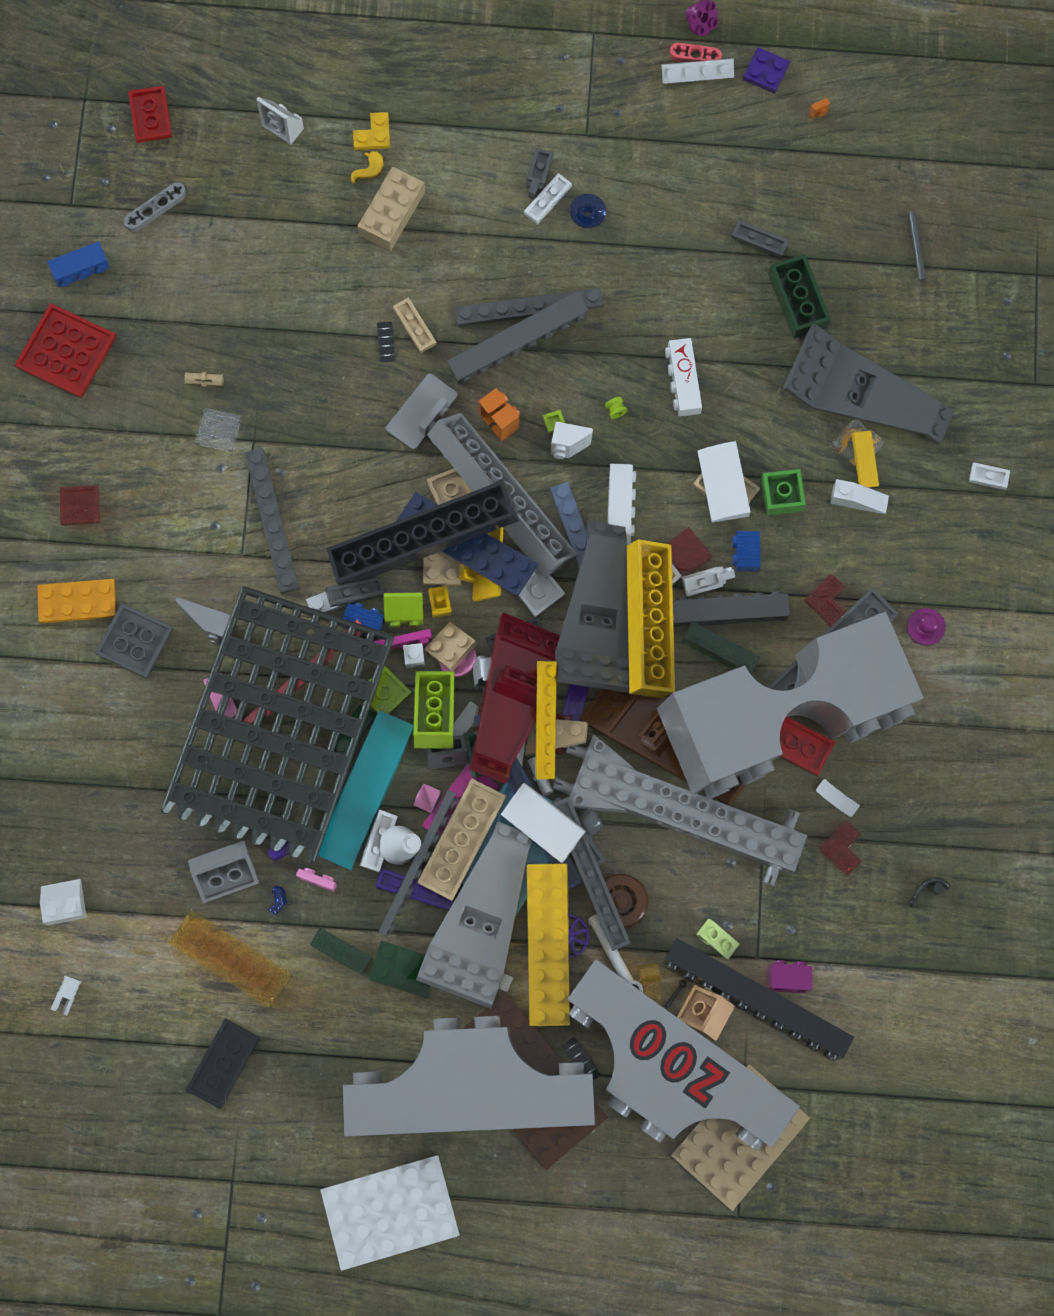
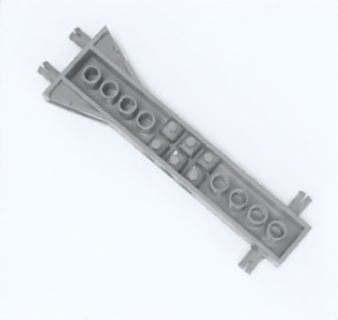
M593 735L587 748L579 745L567 748V754L582 759L581 769L576 782L572 784L556 777L552 789L568 794L575 810L628 813L768 866L762 883L767 885L771 878L768 886H775L779 871L790 875L795 872L807 838L806 834L794 829L800 815L799 812L795 811L793 818H791L794 810L788 809L784 824L779 825L718 801L708 799L702 795H692L691 791L636 771L595 735Z

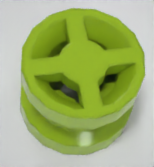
M615 397L605 403L606 409L610 411L609 416L611 419L619 418L627 413V408L622 404V397Z

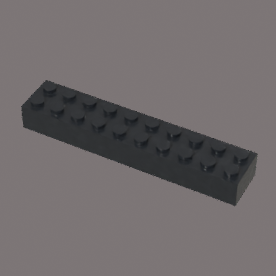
M502 480L326 549L336 582L340 585L372 578L520 520L509 487Z
M678 938L675 939L662 962L666 965L665 968L673 973L676 971L683 974L682 978L691 983L693 981L701 984V988L714 991L726 1000L735 1003L737 1009L753 1013V1018L761 1022L766 1020L771 1023L770 1027L776 1031L781 1032L782 1030L789 1033L788 1037L797 1042L799 1040L803 1041L810 1050L823 1052V1057L830 1061L843 1059L854 1039V1036Z

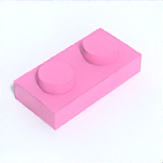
M306 867L304 870L298 869L296 874L298 879L332 892L335 891L337 884L333 882L334 878L324 874L322 877L315 875L316 871Z

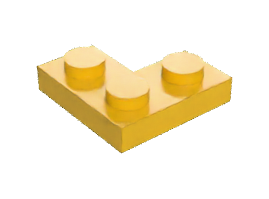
M388 112L370 113L371 130H353L354 150L390 149Z

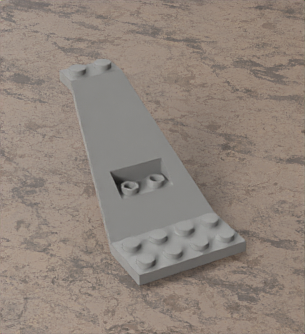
M497 821L491 839L432 939L416 978L417 981L491 1009L505 970L528 851L532 843V839L521 830Z

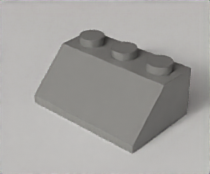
M244 840L188 860L192 878L203 903L259 884Z

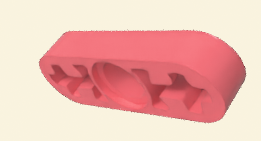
M674 43L670 48V58L676 62L719 60L722 56L721 51L715 47ZM676 50H680L679 55L676 54ZM697 51L701 56L693 58L691 52ZM712 54L715 55V59H711Z

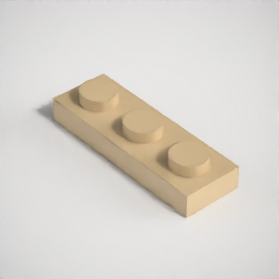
M409 297L393 306V310L420 353L437 345L436 340Z

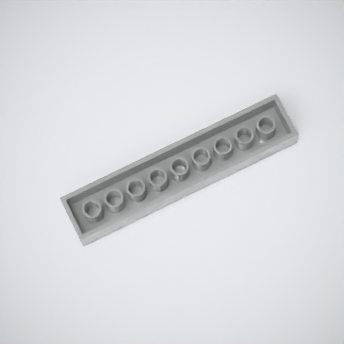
M462 413L438 420L427 435L455 468V471L465 480L468 487L476 491L502 480L508 485L520 521L505 526L503 529L524 552L525 556L538 564L537 571L545 578L565 569L578 554Z

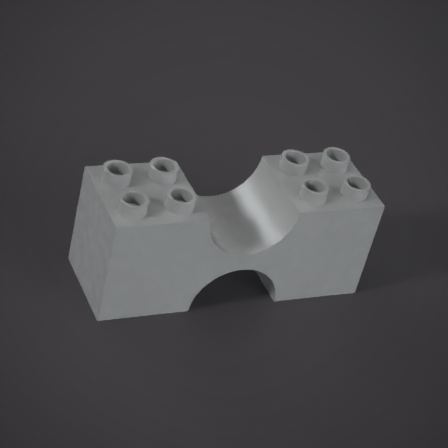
M883 612L820 636L795 655L798 665V676L793 690L779 691L767 688L751 676L746 666H742L674 692L656 709L692 795L704 790L707 798L711 799L739 785L737 777H740L742 784L746 785L773 772L775 768L772 761L783 754L780 746V729L786 716H803L812 719L825 729L831 740L844 735L847 744L869 736V733L880 728L882 731L902 723L903 720L914 716L915 712L912 705L924 699L887 613Z

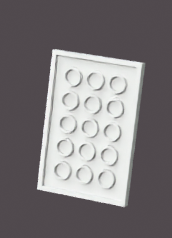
M438 1155L320 1189L341 1271L460 1236Z

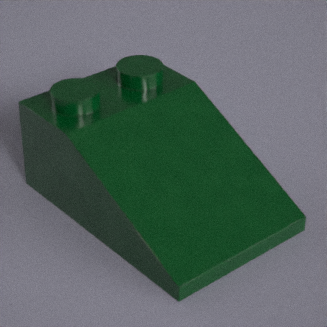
M380 942L369 977L370 981L424 998L428 997L431 987L416 980L425 958L424 954L388 942Z

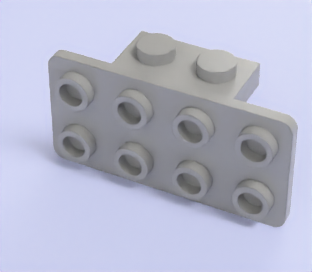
M428 374L386 426V431L410 449H417L438 420L446 415L448 408L458 396L457 392L434 375Z

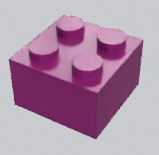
M776 960L767 967V988L773 992L806 994L812 990L813 966H807V962H795V964L788 965L787 961Z

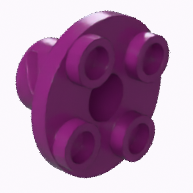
M700 0L695 5L688 7L685 16L687 21H689L692 33L704 36L717 27L718 11L714 1Z
M922 608L910 616L907 623V631L914 643L931 646L943 638L946 624L939 612L930 608Z

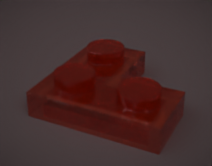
M831 574L804 601L831 627L845 614L833 601L845 586Z
M848 821L819 848L846 876L862 862L848 848L861 835Z

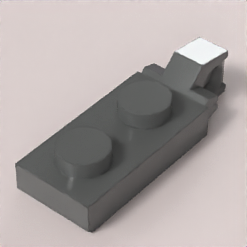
M536 148L527 177L526 186L530 187L528 192L529 198L535 199L538 189L542 190L545 186L554 152Z

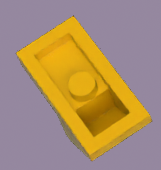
M447 586L429 588L432 617L450 616L452 612Z

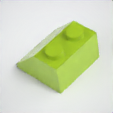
M384 593L385 625H389L390 628H399L400 625L416 628L424 625L423 594Z

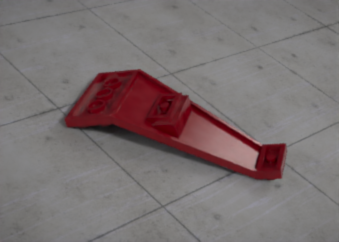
M502 612L494 639L469 770L496 781L507 783L511 766L536 723L537 661H555V651L560 635Z

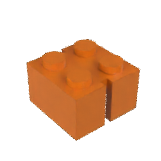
M495 388L478 401V414L488 426L494 422L496 423L491 430L502 442L519 429L520 413L514 405L511 406L507 403L508 398L505 393L499 392Z

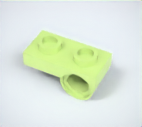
M708 919L696 934L700 940L711 946L727 960L739 946L736 940L711 919Z

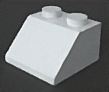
M556 422L550 455H554L557 459H564L577 454L591 445L593 429Z
M81 879L41 886L40 907L44 924L48 926L87 918Z

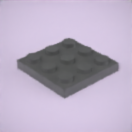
M121 603L95 654L147 679L174 628Z

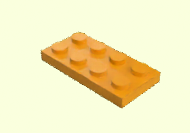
M114 579L37 585L38 618L40 624L114 618L117 612Z

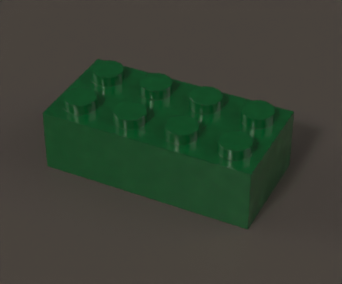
M806 255L770 265L768 275L793 339L807 335L810 326L814 324L818 325L821 329L828 328L831 318Z

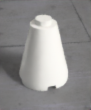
M404 826L390 827L380 838V853L387 862L395 865H403L410 862L421 847L420 838Z

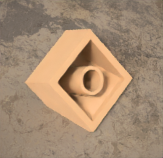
M694 985L677 1018L701 1035L717 1041L735 1006L724 997Z

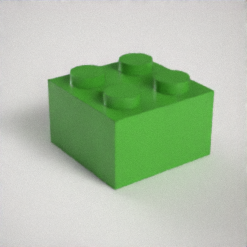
M800 469L762 474L760 482L765 516L803 512L806 503Z

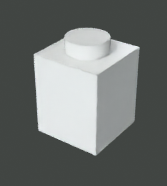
M422 643L403 645L406 669L425 667Z

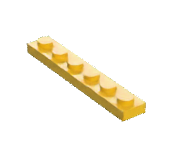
M537 661L536 779H555L556 661Z

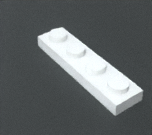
M733 58L661 64L663 84L734 78Z

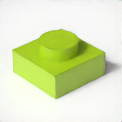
M561 410L545 414L542 417L548 434L554 433L556 422L565 423Z

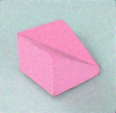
M423 783L416 796L414 806L432 813L439 800L441 791Z

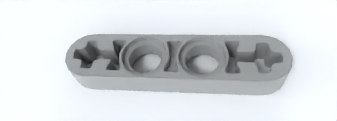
M181 183L171 184L129 213L124 219L127 230L130 232L139 231L181 202L186 197L184 185ZM177 189L181 192V194L178 195L174 192V190ZM162 198L168 200L164 206L158 205V201ZM145 209L153 210L150 216L143 215ZM130 221H136V225L130 224Z

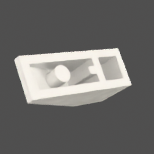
M836 479L832 489L830 504L886 514L889 496L857 483Z

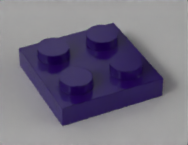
M758 47L743 76V80L775 94L790 65V61Z

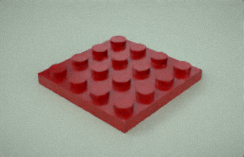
M50 303L14 366L31 376L82 399L117 335Z

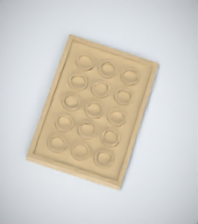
M750 1064L747 1065L746 1068L776 1088ZM798 1109L773 1147L771 1148L763 1142L758 1151L735 1135L741 1127L737 1122L727 1119L701 1120L672 1153L671 1157L733 1211L809 1121L810 1117L801 1109Z

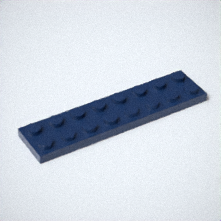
M415 492L397 521L437 506V504ZM484 534L441 551L517 597L538 567L535 561L489 534Z

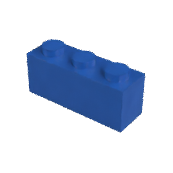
M99 241L47 261L58 288L69 286L77 280H85L90 275L103 273L106 269L110 268Z

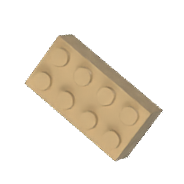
M392 167L357 226L359 236L391 251L425 193V182Z

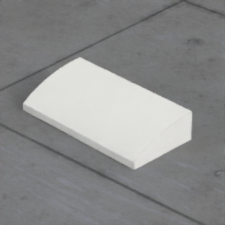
M736 441L698 450L711 521L719 522L749 517L750 507Z

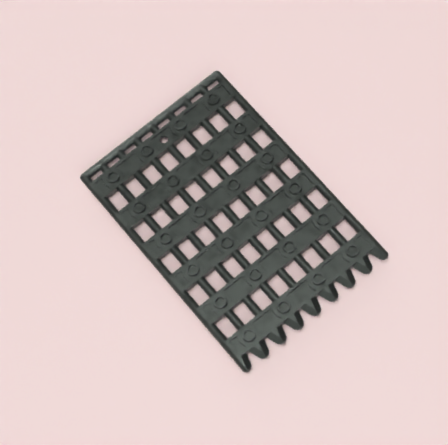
M243 586L237 597L162 803L161 813H169L173 806L178 804V818L186 820L193 810H196V823L199 826H205L210 818L215 816L214 828L219 833L224 832L232 822L233 836L237 839H241L250 828L252 829L253 844L260 845L266 836L270 835V848L273 851H279L284 843L289 841V855L291 857H298L303 849L307 847V860L309 863H315L389 655L394 636ZM246 595L257 598L256 603L245 600ZM267 601L276 605L274 609L263 606V604ZM282 608L294 610L293 614L281 612ZM301 613L312 616L311 621L299 618ZM238 619L249 622L243 640L232 636ZM319 619L330 622L329 627L318 624ZM256 625L267 628L261 646L250 642ZM337 625L349 628L348 632L336 630ZM308 629H313L314 634L308 635ZM274 631L285 634L279 651L268 648ZM359 631L367 634V636L363 639L354 636L355 632ZM292 637L303 640L298 657L287 654ZM374 637L385 640L384 645L373 642ZM311 643L322 646L316 664L305 660ZM329 649L340 652L334 669L323 666ZM225 655L235 658L230 676L218 673ZM347 655L358 658L353 675L342 672ZM243 661L254 665L248 682L237 679ZM366 661L377 664L371 682L360 678ZM261 667L272 670L266 688L255 685ZM279 673L290 676L285 694L273 691ZM298 679L309 683L303 700L292 697ZM316 685L327 689L321 706L310 703ZM334 691L345 695L340 712L328 709ZM211 692L222 695L216 713L205 709ZM353 697L364 701L358 718L347 715ZM229 698L241 701L234 719L224 716ZM248 704L259 707L253 725L242 722ZM266 710L277 713L271 731L260 727ZM285 716L296 719L290 737L279 734ZM303 722L314 725L308 743L297 740ZM198 728L209 732L203 750L192 746ZM321 728L332 731L327 749L315 746ZM216 734L227 738L221 756L210 752ZM340 734L351 737L345 755L334 752ZM234 741L246 744L240 762L229 759ZM253 746L264 750L258 768L247 765ZM271 753L283 756L277 774L265 771ZM290 759L301 762L295 780L284 777ZM185 765L195 768L190 786L178 783ZM308 765L320 768L314 786L302 783ZM203 771L214 775L208 793L197 789ZM327 771L338 774L332 793L321 789ZM221 777L232 781L226 799L215 796ZM240 784L251 787L245 805L233 802ZM258 790L269 793L263 811L252 808ZM277 796L288 799L282 818L271 814ZM295 802L306 805L300 824L289 820ZM314 808L325 812L319 830L308 827Z

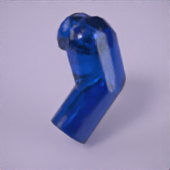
M280 886L272 888L275 902L268 910L274 916L287 903L286 891Z

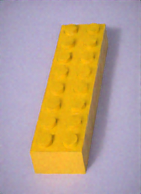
M638 539L627 545L629 693L665 698L675 692L671 545Z
M528 864L527 908L530 1026L570 1025L571 1017L568 1014L570 1012V1001L567 1000L570 996L568 865Z

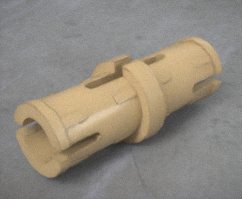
M185 372L184 380L185 384H200L203 387H206V385L223 386L224 377L223 374Z

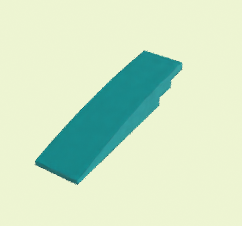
M379 710L332 814L318 854L319 857L352 870L375 820L377 811L380 809L397 772L399 763L407 748V743L414 730V725Z

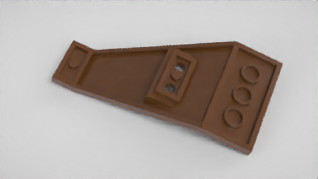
M601 689L578 719L581 722H587L588 727L687 783L656 709L669 696L657 698ZM737 777L739 785L730 788V791L716 796L714 799L731 806L745 787L740 777Z

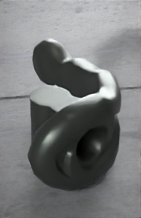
M939 877L927 879L918 887L909 906L911 908L915 907L920 894L927 886L935 884L933 893L940 895L942 887L949 890L951 888L950 884L945 879Z

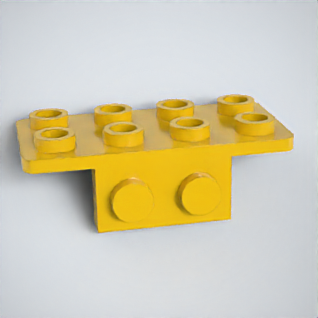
M503 527L487 533L503 543ZM460 563L459 580L473 583V601L479 602L500 596V586Z

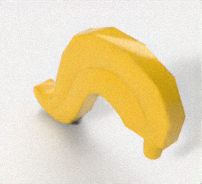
M375 151L365 153V156L369 157V167L353 171L351 174L352 183L354 184L357 178L371 179L377 177L382 172L384 166L383 156Z

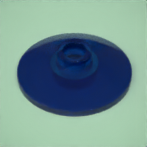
M583 194L576 197L571 203L570 216L576 225L582 228H594L605 219L606 207L598 196ZM589 212L591 215L587 216L584 213Z

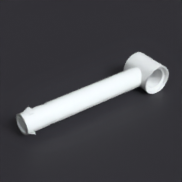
M597 914L593 915L588 919L589 925H591L617 975L642 992V985L638 981H634L618 950H611Z

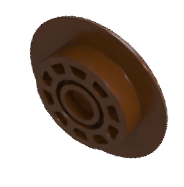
M614 874L605 878L608 890L613 892L611 897L624 928L636 925L642 920L648 908V895L645 887L638 879L627 874ZM623 887H626V888H628L629 890H628V891H625V890H623ZM633 900H636V905L632 904Z

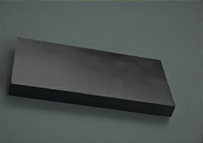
M225 1018L189 1082L186 1091L222 1109L261 1037Z

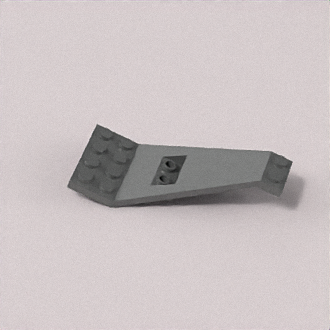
M816 324L810 326L783 386L786 392L808 408L922 434L935 444H941L954 414V411L941 401L844 346Z
M589 521L587 524L588 541L555 651V661L557 662L556 679L557 682L629 693L626 527Z

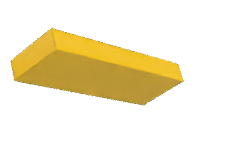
M871 430L851 433L859 485L867 488L879 486Z

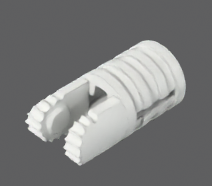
M64 976L51 1010L56 1011L62 997L67 998L63 1008V1014L67 1016L81 981Z

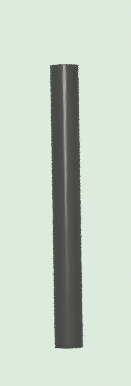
M912 211L908 213L918 279L920 282L926 280L916 213Z

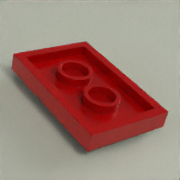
M164 85L128 91L136 143L173 138Z
M786 716L780 729V746L783 754L779 757L818 777L835 741Z

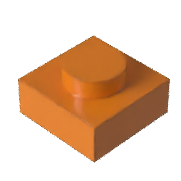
M825 98L811 105L808 113L811 119L821 118L827 114L830 106L829 100Z

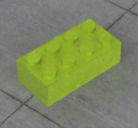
M416 671L414 748L453 749L454 672Z

